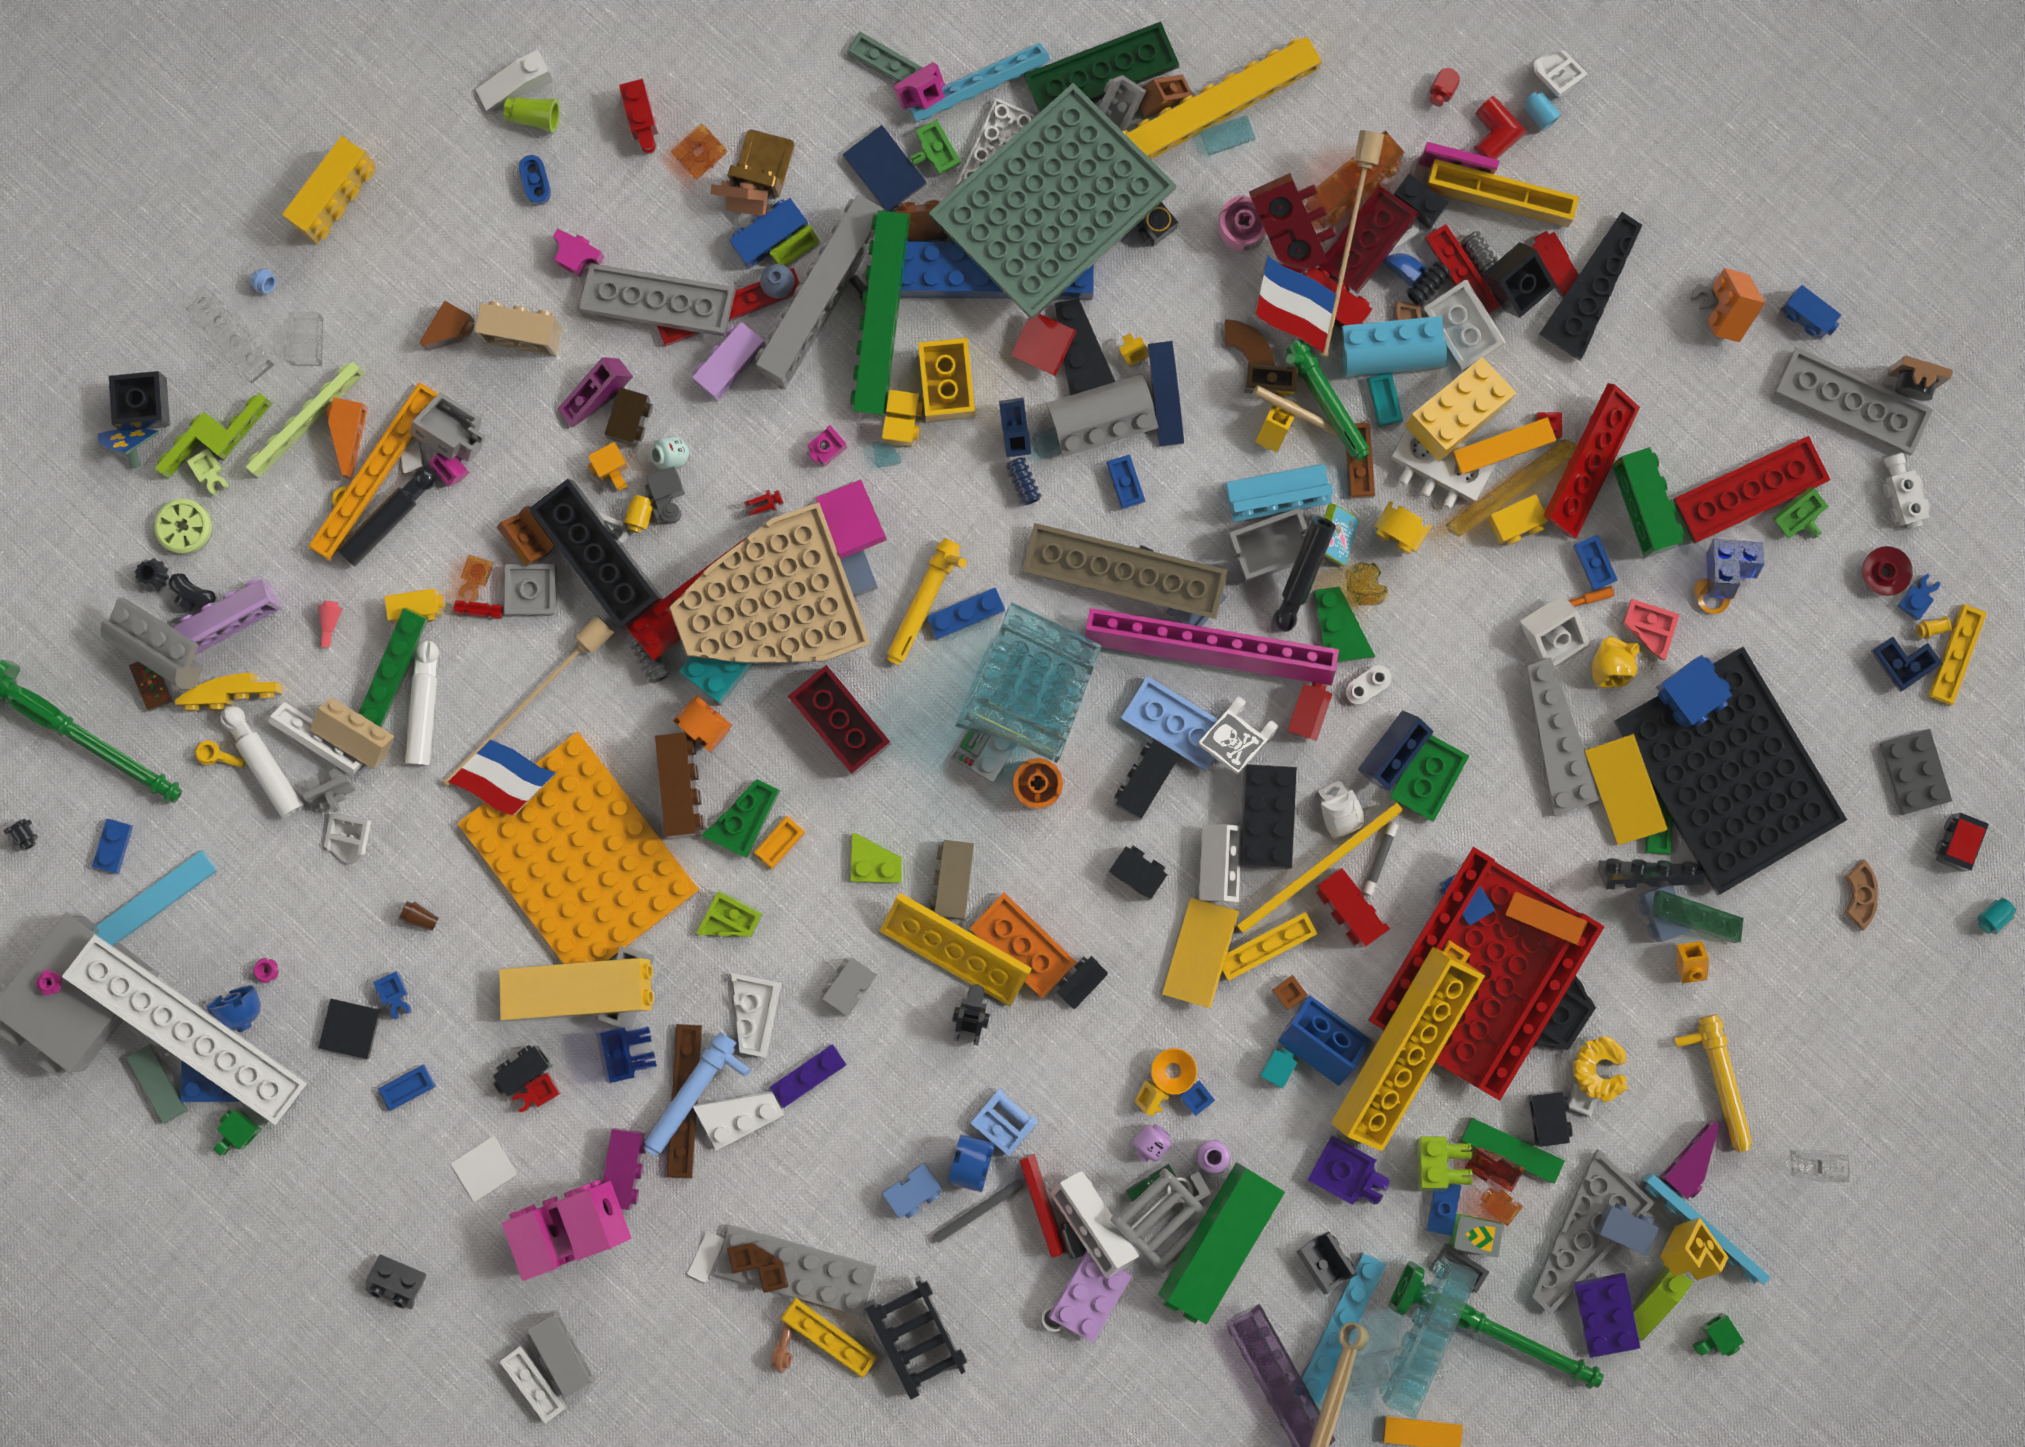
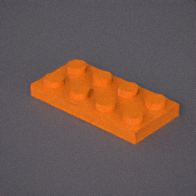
M1005 892L969 928L978 938L1032 968L1025 983L1042 999L1077 963Z

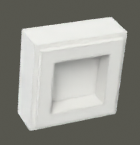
M1574 1083L1568 1099L1569 1109L1591 1117L1597 1098L1588 1097L1586 1092L1580 1090L1581 1086Z

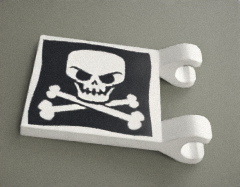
M1241 697L1236 698L1229 709L1198 742L1200 747L1237 775L1263 745L1273 737L1278 728L1276 723L1269 721L1261 733H1259L1239 718L1238 715L1243 711L1246 701Z

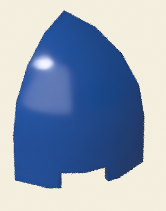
M1405 253L1389 255L1382 262L1410 287L1427 270L1416 258Z

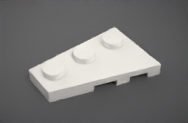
M731 973L735 994L733 995L734 1005H736L737 1012L736 1024L740 1053L767 1057L781 982Z
M772 1091L745 1095L729 1100L721 1099L705 1104L698 1103L693 1106L716 1151L784 1116V1112Z

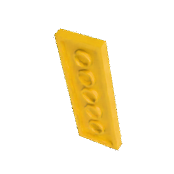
M899 893L879 932L971 985L979 984L983 987L985 993L1008 1006H1011L1032 969L902 893Z

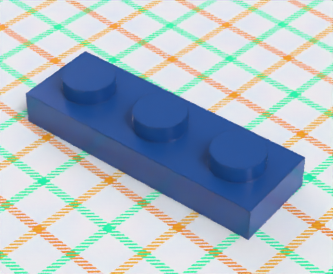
M995 587L928 615L927 619L936 640L1005 612V608Z

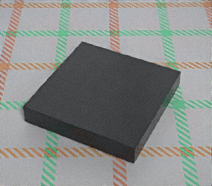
M330 998L318 1048L369 1059L381 1010Z

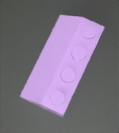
M259 578L253 579L245 584L246 588L238 592L234 590L223 596L224 600L216 604L213 602L201 608L202 612L194 616L187 615L178 621L180 624L174 626L173 629L199 645L195 654L197 655L282 608L269 582L264 579L259 580Z

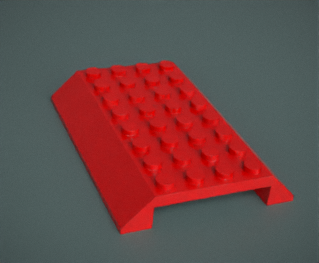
M1473 846L1368 1021L1384 1031L1432 947L1442 950L1447 940L1455 943L1470 953L1466 963L1485 975L1435 1063L1500 1101L1605 926L1586 914L1579 913L1498 864L1495 862V859ZM1479 886H1481L1495 910L1468 926L1462 914ZM1518 892L1586 920L1587 924L1578 945L1506 916L1505 914L1514 893Z

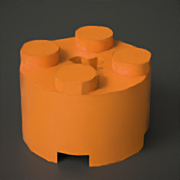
M697 695L691 698L673 719L675 724L710 753L713 752L732 727L731 723Z
M1042 758L1029 759L1016 770L1013 779L1014 794L1025 807L1034 810L1047 809L1055 804L1061 796L1063 787L1062 774L1051 761ZM1036 778H1041V782H1045V786H1042L1039 791L1034 790L1035 787H1031V782H1035Z

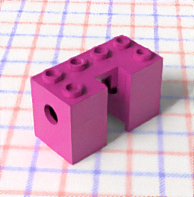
M599 1179L565 1192V1198L561 1200L554 1196L542 1201L543 1206L536 1209L535 1204L509 1214L510 1219L501 1224L522 1281L557 1269V1267L576 1259L578 1261L611 1249L632 1239L611 1181L601 1184Z

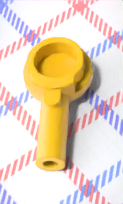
M202 741L195 749L196 759L203 765H213L219 761L244 768L246 763L241 757L221 752L218 744L213 741Z

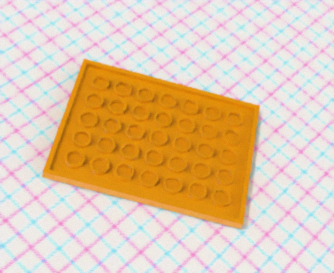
M577 731L535 763L537 766L557 774L515 816L498 811L484 802L457 823L563 964L609 961L618 954L620 946L627 947L700 891L583 736Z

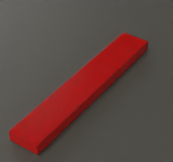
M794 268L790 270L794 275L795 285L792 292L786 297H769L762 290L760 281L736 290L729 322L793 297L796 288L800 284ZM657 325L665 347L700 333Z

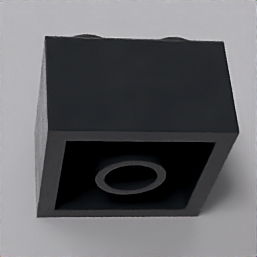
M1520 242L1483 273L1503 311L1518 318H1521L1557 287L1537 250Z
M159 371L109 376L111 421L114 427L124 431L170 426L167 377Z

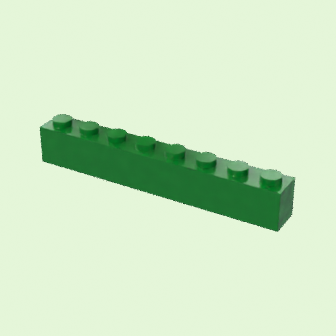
M878 210L877 215H873L871 228L875 230L874 240H870L868 254L872 255L871 265H867L865 280H869L868 291L864 290L862 305L866 306L865 316L861 315L859 330L863 331L862 341L858 340L856 355H860L859 365H855L853 380H857L856 390H852L850 405H854L853 411L879 415L886 414L911 214Z

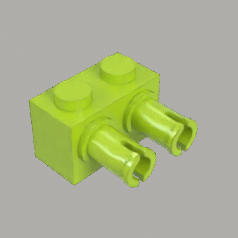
M1421 1136L1417 1139L1418 1191H1445L1449 1184L1472 1185V1177H1470L1472 1169H1449L1447 1166L1448 1159L1471 1160L1472 1152H1461L1470 1151L1472 1149L1471 1143L1451 1144L1448 1143L1446 1137Z

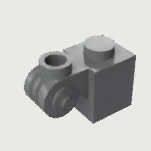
M675 467L647 476L648 484L644 486L649 499L654 498L657 507L653 508L657 521H665L670 524L678 522L682 515L681 510L676 504L671 503V500L684 495L685 491Z

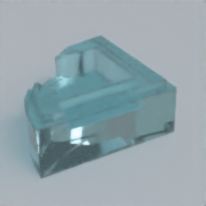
M881 442L872 443L877 468L901 464L898 453L892 447Z

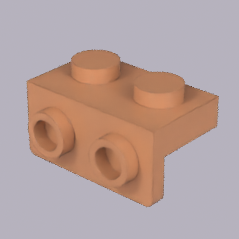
M722 180L721 185L711 184L710 194L727 196L726 211L760 216L766 215L768 191L756 190L755 184L740 183V187H736L737 182Z

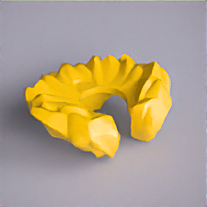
M1602 1036L1598 1039L1595 1038L1593 1041L1585 1042V1046L1579 1048V1052L1576 1053V1059L1573 1061V1077L1577 1080V1084L1581 1086L1580 1090L1586 1092L1588 1097L1608 1102L1614 1100L1618 1095H1622L1625 1090H1628L1626 1084L1628 1078L1625 1075L1617 1074L1610 1079H1602L1596 1073V1065L1600 1060L1605 1059L1611 1061L1616 1066H1620L1626 1063L1627 1059L1626 1052L1620 1044L1616 1043L1611 1037Z

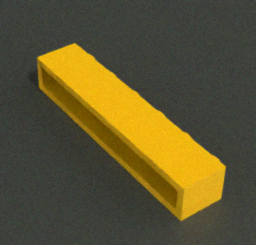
M1437 159L1434 160L1430 168L1426 183L1427 187L1440 195L1567 228L1574 220L1580 197Z

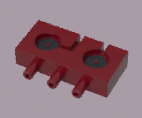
M1291 173L1249 191V194L1279 263L1297 273H1303L1328 261L1321 243L1335 237L1336 233L1333 227L1316 234L1312 221L1327 215L1325 207L1321 206L1307 212L1302 201L1318 193L1316 186L1313 184L1298 191Z

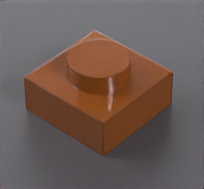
M1293 975L1272 989L1286 1010H1289L1308 996Z

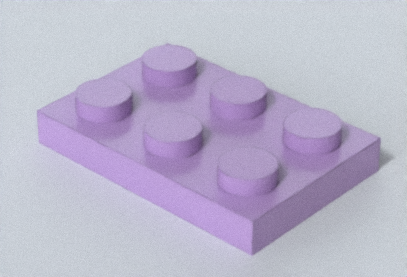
M1086 1250L1048 1317L1094 1343L1132 1275L1122 1270L1106 1279Z

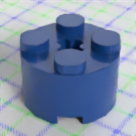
M960 1134L948 1183L982 1193L995 1143Z

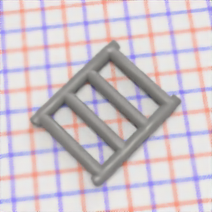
M1166 1168L1160 1171V1177L1120 1215L1115 1214L1110 1219L1114 1226L1161 1273L1166 1272L1168 1269L1167 1265L1185 1249L1207 1212ZM1168 1184L1174 1191L1132 1230L1126 1222ZM1182 1199L1187 1206L1146 1244L1140 1236L1175 1203ZM1196 1213L1201 1220L1166 1253L1159 1257L1154 1250L1191 1215Z

